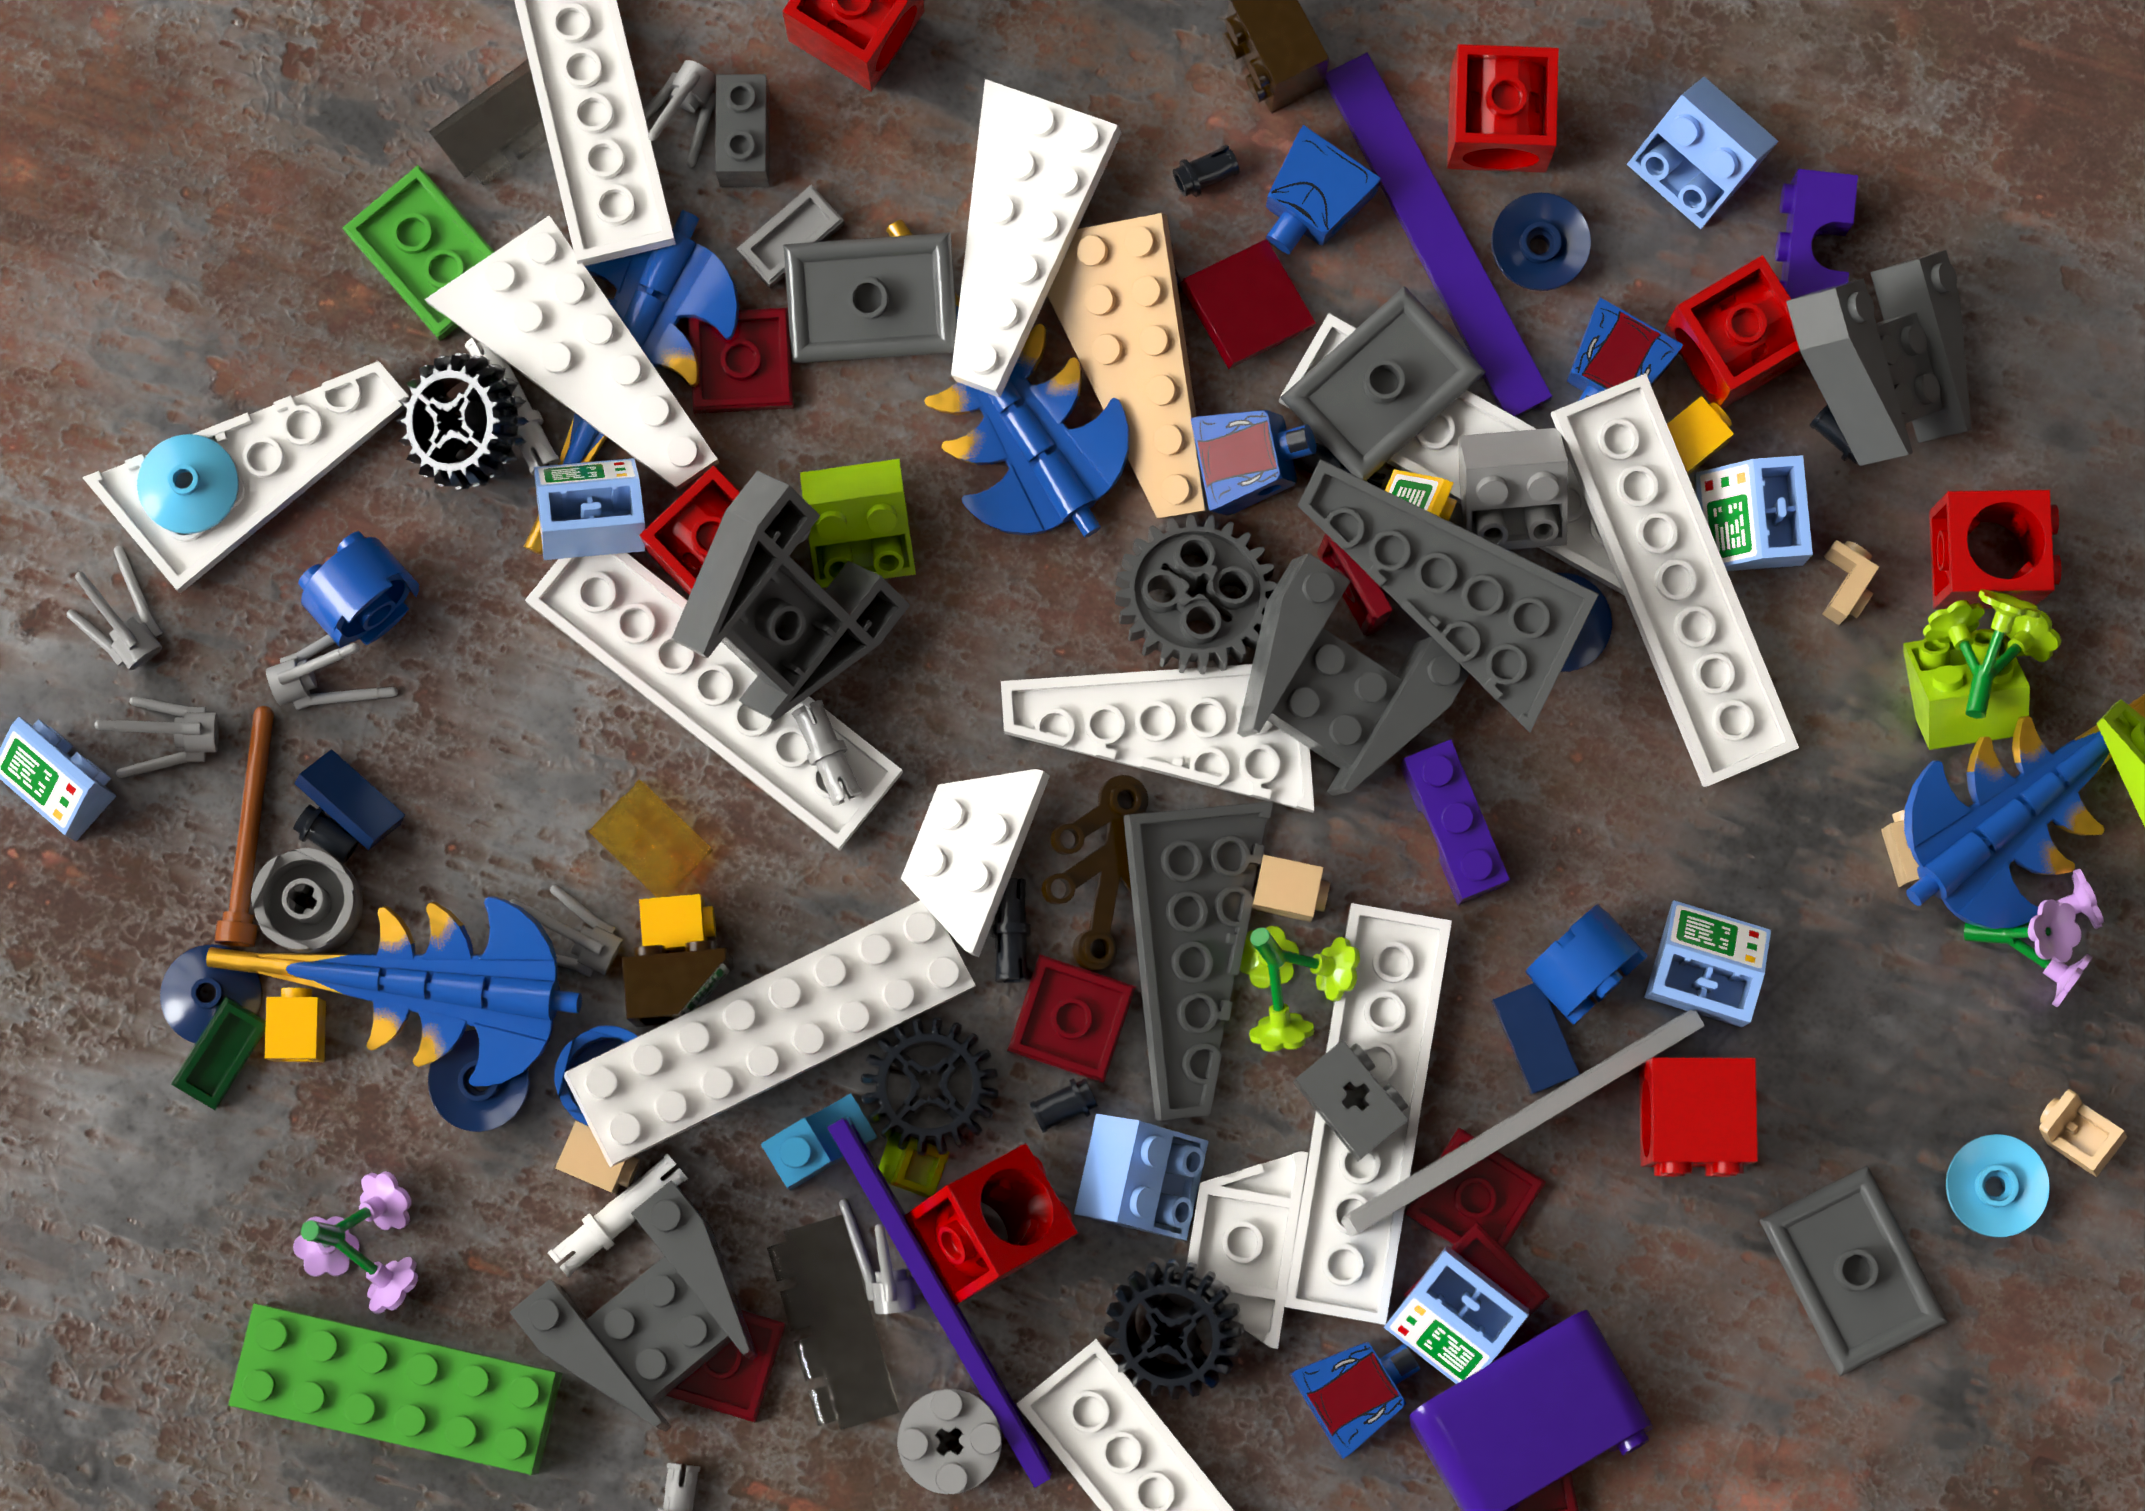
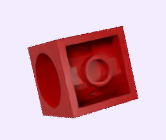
M789 0L782 11L789 42L871 92L925 12L923 0Z
M1457 45L1449 80L1447 169L1547 172L1557 143L1559 48Z
M1764 255L1678 304L1664 328L1669 337L1683 344L1679 354L1709 402L1717 403L1722 409L1800 364L1804 359L1798 346L1786 303L1791 298Z
M714 465L639 534L648 554L689 596L724 513L740 493Z
M2050 490L1948 491L1929 510L1933 609H1947L1952 603L1960 600H1967L1970 604L1980 603L1984 609L1993 608L1991 605L1981 601V598L1978 596L1981 589L2006 593L2019 600L2037 605L2055 590L2054 585L2060 584L2062 572L2061 559L2059 554H2053L2052 535H2057L2059 530V510L2056 504H2051ZM1980 522L2000 524L2009 529L2019 540L2024 553V565L2010 579L1993 577L1980 569L1973 561L1968 549L1967 536Z
M1650 1058L1639 1065L1641 1167H1654V1176L1682 1177L1685 1174H1692V1167H1705V1176L1733 1177L1736 1174H1744V1166L1758 1162L1756 1058Z
M1027 1143L946 1185L904 1215L955 1305L1033 1263L1078 1233L1072 1223L1069 1209L1058 1199L1046 1178V1171L1042 1162L1033 1155ZM981 1202L989 1205L1001 1217L1007 1229L1008 1242L1000 1239L989 1228L982 1214Z

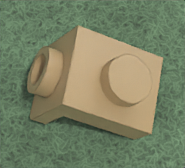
M1836 540L1827 550L1824 557L1846 571L1848 575L1822 615L1840 625L1849 614L1858 618L1871 599L1873 593L1866 589L1879 566L1870 561L1872 555L1860 545L1851 541H1846L1843 544Z
M2068 1089L2061 1099L2054 1098L2046 1106L2040 1118L2041 1125L2039 1130L2046 1144L2095 1177L2100 1174L2127 1139L2123 1129L2084 1105L2079 1095L2071 1089Z

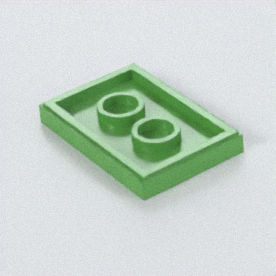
M419 165L342 228L439 341H442L458 325L430 306L425 299L494 253L493 249Z

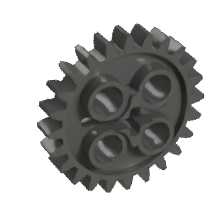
M1188 514L1186 526L1179 528L1176 521L1170 517L1167 520L1165 534L1152 525L1149 527L1148 532L1149 543L1136 538L1132 548L1135 555L1124 554L1121 566L1126 571L1117 573L1115 584L1122 588V590L1116 592L1115 605L1126 607L1120 611L1119 623H1134L1129 630L1128 640L1131 642L1144 637L1145 642L1142 655L1147 656L1156 649L1161 652L1159 666L1164 667L1173 657L1178 659L1179 673L1185 672L1190 661L1196 662L1200 674L1203 675L1206 672L1208 661L1214 660L1217 667L1224 671L1226 670L1229 654L1235 660L1242 663L1246 655L1244 645L1256 650L1259 638L1258 633H1260L1266 602L1278 583L1267 581L1273 576L1275 568L1273 564L1259 565L1264 556V547H1258L1249 551L1247 547L1251 534L1247 532L1237 539L1232 537L1233 522L1230 521L1219 531L1215 529L1214 516L1209 515L1204 527H1197L1193 514ZM1190 554L1197 555L1206 564L1197 568L1190 567L1181 558ZM1163 566H1167L1170 569H1172L1173 573L1170 571L1162 570L1161 568ZM1228 585L1235 586L1244 593V596L1231 599L1224 596L1220 589ZM1156 589H1162L1169 592L1174 599L1165 603L1157 602L1151 598L1149 593ZM1199 590L1205 593V596L1197 594L1194 598L1188 595V592L1196 594ZM1221 616L1231 618L1232 621L1225 622L1221 619ZM1195 620L1204 621L1211 627L1212 631L1206 634H1197L1191 631L1187 624Z

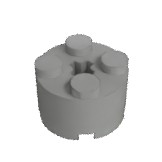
M313 848L294 849L269 860L259 871L251 893L252 908L263 933L273 942L294 953L330 954L336 951L354 934L360 923L363 911L362 888L352 872L329 854ZM313 894V898L317 900L314 909L306 908L304 911V908L298 904L301 895L310 897Z
M957 1389L938 1390L921 1397L904 1415L898 1431V1453L905 1470L919 1485L936 1493L958 1494L975 1488L993 1472L1002 1450V1432L994 1413L985 1401L978 1396ZM942 1428L947 1432L958 1428L963 1433L959 1442L964 1448L959 1454L951 1450L944 1455L938 1450L942 1441L937 1434Z

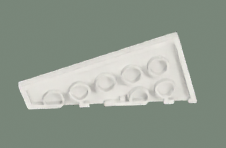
M985 79L951 375L956 382L1001 397L1118 142L1121 131L1116 124Z
M550 215L425 299L430 306L444 314L466 333L480 341L565 407L571 409L587 421L589 425L607 436L676 490H680L708 471L713 465L715 466L719 463L715 454L583 263L577 264L574 250Z
M377 361L322 383L321 387L293 398L292 396L285 397L273 402L274 405L255 413H245L194 433L193 435H200L215 441L225 449L236 466L239 479L238 495L229 514L216 526L200 533L180 534L171 532L159 526L147 515L141 505L137 490L139 470L147 455L140 454L125 460V464L102 473L97 471L82 478L181 594L406 408L398 400L409 396L383 365ZM189 472L181 473L176 479V486L181 489L189 487L193 481L192 474Z
M1253 664L1226 666L1224 671H1221L1217 666L1207 667L1203 675L1200 674L1198 668H1187L1184 673H1179V669L1001 681L1004 734L1265 801H1274L1273 803L1314 813L1310 748L1269 721H1266L1260 733L1247 737L1237 734Z

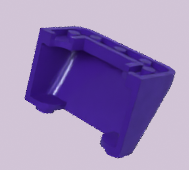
M1588 1310L1578 1312L1430 1399L1414 1410L1409 1416L1412 1431L1461 1511H1514L1518 1508L1520 1502L1606 1451L1612 1452L1619 1449L1622 1455L1625 1456L1637 1450L1650 1440L1646 1433L1653 1428L1649 1417Z

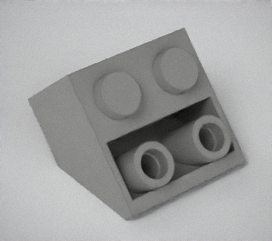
M1557 428L1459 436V484L1464 529L1507 550L1567 545L1568 459L1561 433Z

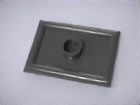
M951 232L783 244L792 364L954 353L957 316Z
M1404 286L1280 398L1305 425L1310 426L1315 436L1352 475L1367 481L1480 379L1486 371Z
M1868 1165L1759 1219L1839 1377L1949 1322Z

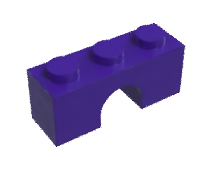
M1798 169L1791 183L1783 184L1780 198V213L1787 214L1786 232L1779 231L1775 261L1783 262L1782 277L1779 281L1791 299L1848 283L1849 272L1830 270L1817 262L1812 253L1811 243L1814 238L1820 235L1846 236L1854 224L1858 175Z
M1451 739L1405 757L1400 764V769L1418 812L1424 814L1431 828L1439 850L1440 857L1438 860L1457 905L1504 887L1510 879Z

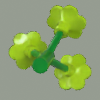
M1981 589L1978 596L1981 598V601L1991 605L1996 610L1991 624L1994 633L1983 665H1980L1971 646L1974 642L1971 632L1978 628L1980 624L1978 620L1985 614V610L1980 603L1970 604L1967 600L1956 601L1947 609H1940L1932 613L1928 617L1929 625L1923 629V635L1926 640H1938L1942 644L1952 642L1956 650L1962 651L1973 674L1965 714L1976 719L1986 717L1993 679L2016 656H2031L2039 662H2045L2051 658L2053 651L2061 645V637L2052 628L2050 617L2045 612L2040 611L2038 606L2019 600L2006 593L1992 592ZM2006 634L2011 639L2008 642V649L1996 660L2004 635Z
M1277 926L1260 927L1247 932L1239 971L1249 975L1252 985L1257 988L1265 989L1271 985L1273 1005L1269 1007L1270 1016L1261 1018L1258 1021V1026L1250 1030L1251 1042L1261 1044V1048L1268 1052L1278 1051L1283 1048L1297 1049L1302 1047L1306 1042L1305 1038L1314 1034V1025L1309 1021L1303 1020L1300 1014L1290 1013L1289 1006L1283 1002L1281 984L1287 983L1293 977L1294 970L1292 964L1310 968L1313 974H1317V989L1324 991L1328 1000L1337 1002L1343 997L1345 991H1351L1356 985V968L1360 962L1359 950L1351 947L1350 941L1347 938L1338 937L1333 941L1331 947L1324 948L1321 954L1309 957L1299 954L1297 944L1286 940L1284 931Z

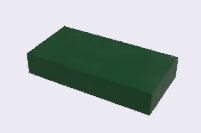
M225 996L174 1076L171 1085L211 1109L216 1110L265 1033L266 1019Z

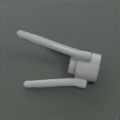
M685 60L679 72H672L664 87L643 109L647 122L668 98L671 99L648 133L649 140L655 141L679 107L692 113L698 107L701 108L686 160L687 166L691 168L696 165L711 114L716 107V94L713 93L716 87V75L697 62Z
M116 546L114 554L142 623H138L134 617L122 622L83 572L76 573L75 579L113 627L109 635L114 642L75 610H68L67 617L107 651L118 666L125 664L129 670H134L160 652L162 645L157 638L163 632L153 620L124 549L121 546Z
M328 634L297 653L280 658L279 664L266 668L267 680L276 702L281 706L293 701L297 711L312 705L395 697L398 694V689L386 687L310 694L311 689L317 688L315 670L359 651V645L351 643L308 661L307 659L335 643Z
M133 696L129 701L132 706L180 717H175L174 722L97 720L94 723V727L97 730L174 734L175 748H184L185 750L184 752L119 768L116 771V775L119 778L139 775L186 762H205V752H217L218 715L217 712H206V707H187Z
M557 885L551 886L550 892L593 929L584 925L579 932L516 899L510 900L511 903L521 906L542 926L575 942L571 953L579 958L575 959L556 954L557 966L576 970L590 978L594 970L606 975L623 942L622 938L613 934L616 927L600 920Z
M841 1199L839 1206L865 1281L867 1300L874 1301L875 1314H890L915 1309L914 1295L923 1293L911 1272L910 1277L906 1276V1268L892 1269L885 1227L882 1224L875 1226L880 1271H876L874 1275L849 1201Z

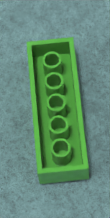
M253 1303L228 1406L535 1475L539 1474L563 1373Z

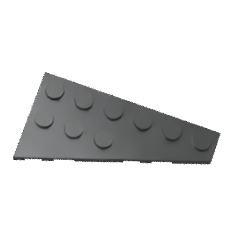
M1320 459L1298 507L1530 733L1599 594Z
M1274 801L1123 816L1155 1121L1210 1115L1222 1058L1220 1047L1226 1021H1229L1233 1002H1230L1234 978L1235 975L1239 974L1254 901L1252 890L1257 865L1261 864L1264 851L1262 841L1266 821L1271 817Z

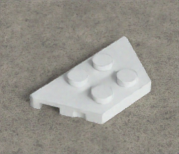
M1033 769L939 784L901 879L963 949L973 956H980L1050 776L1042 770Z
M1303 1151L1199 1183L1186 1264L1187 1267L1190 1262H1196L1198 1270L1195 1277L1201 1280L1209 1271L1214 1272L1216 1278L1211 1287L1215 1291L1222 1286H1229L1231 1292L1223 1301L1224 1305L1235 1303L1240 1306V1312L1231 1320L1243 1324L1244 1330L1269 1348L1278 1349L1308 1160L1309 1152Z

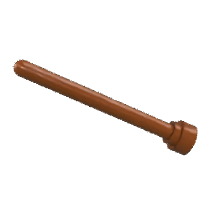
M259 706L253 714L229 911L223 912L222 921H217L214 942L227 946L255 947L258 926L253 924L254 915L249 914L274 718L273 711L268 706Z

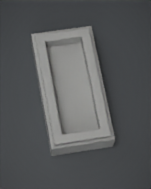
M810 185L737 248V252L771 289L786 276L783 244L827 241L845 223L821 194Z

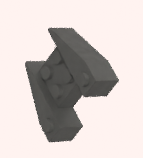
M1947 250L1899 262L1870 272L1884 320L1876 323L1874 316V303L1868 294L1864 278L1814 291L1786 301L1800 352L1859 466L1912 454L1913 451L1905 426L1906 423L1911 421L1913 422L1918 443L1972 430L1961 305L1956 286L1957 275L1950 264Z
M757 471L726 509L672 639L706 658H709L720 642H722L757 675L739 701L750 709L776 721L880 645L909 608L910 604L882 576L850 561L844 565L824 591L789 556L820 515L790 485Z
M1307 553L1290 562L1266 602L1237 734L1247 737L1260 733L1266 721H1269L1340 768L1327 790V793L1335 796L1349 793L1447 710L1452 705L1470 673L1430 637L1415 642L1395 676L1324 629L1323 626L1351 580L1312 554Z
M673 1181L668 1182L631 1212L633 1217L664 1254V1257L587 1319L561 1285L551 1279L509 1312L542 1354L665 1432L671 1428V1425L656 1408L655 1404L731 1341L751 1361L758 1357L713 1229L682 1189Z

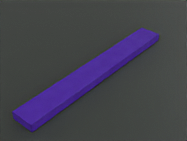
M1368 52L1328 71L1325 84L1372 172L1381 178L1379 185L1470 355L1486 371L1482 377L1498 407L1517 418L1551 401L1553 396Z
M845 1116L827 1127L985 1403L994 1413L1000 1429L1031 1483L1036 1488L1051 1478L1052 1467L958 1304H954L905 1218L903 1208L851 1118Z

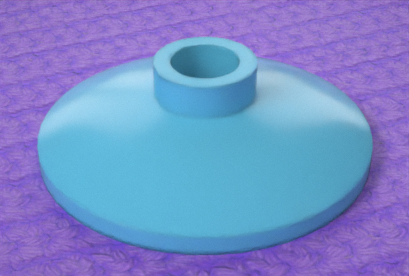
M193 434L174 436L155 446L144 459L137 480L139 500L147 515L162 528L180 534L200 533L220 523L234 506L239 489L236 466L225 449L209 438ZM184 472L191 473L193 476L191 485L184 489L178 488L176 486L177 477Z
M1994 1134L1976 1138L1957 1152L1948 1168L1946 1193L1953 1212L1965 1226L1985 1236L2008 1237L2025 1231L2040 1218L2049 1198V1177L2042 1159L2028 1144L2012 1136ZM1990 1177H1995L2002 1183V1191L1996 1197L1988 1194L1985 1188L1986 1181Z

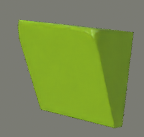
M895 1132L887 1141L879 1169L889 1185L925 1198L931 1197L936 1193L950 1152L947 1151V1154L940 1155L936 1146L927 1143L928 1150L926 1155H918V1139L910 1137L906 1149L901 1150L897 1145L902 1134Z

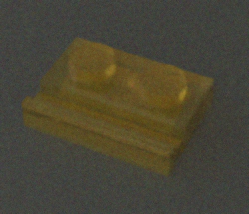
M640 779L588 831L656 898L668 897L697 868V865L713 851L696 832Z

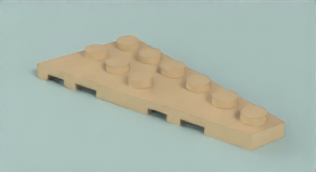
M1159 213L1077 229L1047 296L1103 410H1105L1112 398H1117L1126 413L1130 429L1128 460L1158 519H1167L1208 512L1209 507L1190 419L1197 416L1167 215Z

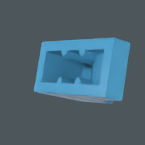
M851 1093L828 1107L806 1118H802L761 1143L786 1188L790 1191L844 1159L842 1152L827 1128L831 1124L847 1116V1118H851L866 1145L878 1138Z

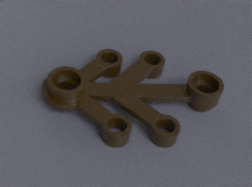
M1118 775L1107 780L1099 791L1098 806L1073 823L1056 827L1051 834L1050 841L1053 849L1059 854L1069 855L1078 852L1083 847L1085 837L1108 824L1104 845L1065 872L1048 876L1041 888L1042 895L1047 902L1054 905L1064 904L1073 898L1075 889L1099 873L1089 930L1080 933L1076 937L1072 948L1075 961L1087 970L1106 968L1116 957L1117 945L1114 938L1110 935L1120 879L1132 896L1123 816L1145 813L1148 807V794L1144 785L1138 779L1129 775ZM1121 791L1128 792L1132 798V804L1128 809H1123L1118 804L1117 797ZM1064 830L1071 831L1075 837V843L1070 849L1065 848L1060 842V835ZM1054 880L1062 881L1066 887L1065 895L1060 899L1056 898L1051 892V885ZM1095 939L1100 940L1105 946V953L1100 959L1094 957L1090 951L1091 943Z

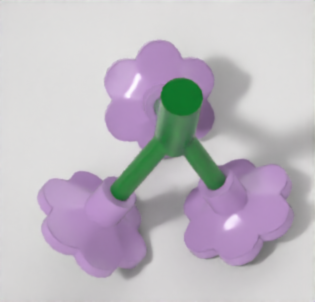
M2081 869L2074 870L2073 875H2071L2074 884L2073 894L2061 898L2057 902L2053 899L2043 900L2038 907V914L2032 917L2028 923L2015 928L1985 929L1965 923L1964 927L1965 941L2008 944L2045 969L2043 974L2057 983L2056 996L2052 1003L2055 1007H2059L2093 958L2087 954L2080 961L2070 966L2063 963L2071 958L2072 947L2077 946L2081 940V929L2075 923L2076 914L2081 912L2085 914L2095 929L2102 927V923H2104L2102 913L2097 905L2096 896ZM2019 938H2030L2031 941L2035 942V949Z
M387 1171L379 1175L369 1173L363 1177L361 1184L364 1192L360 1196L361 1204L359 1211L346 1219L339 1216H333L328 1220L321 1217L309 1218L303 1224L301 1235L296 1238L293 1246L295 1255L304 1260L305 1272L313 1277L322 1276L326 1272L332 1276H341L349 1268V1259L366 1271V1278L372 1282L367 1296L371 1299L369 1309L375 1314H381L386 1309L392 1311L398 1308L403 1303L406 1293L411 1291L418 1281V1274L414 1272L416 1262L411 1257H405L399 1262L391 1261L386 1266L381 1262L373 1263L358 1251V1239L349 1233L350 1228L364 1220L369 1222L374 1220L375 1224L383 1230H388L392 1227L402 1229L409 1224L410 1216L407 1210L411 1206V1198L405 1189L399 1187L395 1176Z

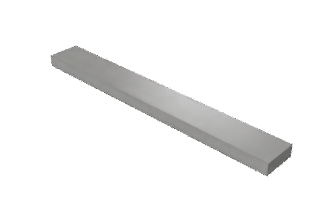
M1689 1010L1680 1014L1342 1217L1341 1223L1349 1236L1362 1232L1704 1027L1703 1021L1696 1010Z

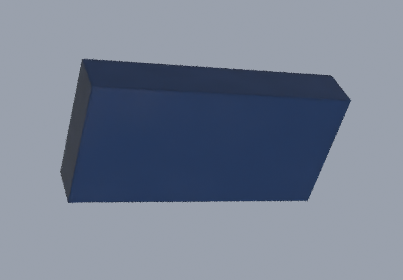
M332 749L302 771L294 783L367 850H370L399 827L405 817L403 812Z
M1534 983L1491 1001L1531 1095L1580 1075L1549 1001Z

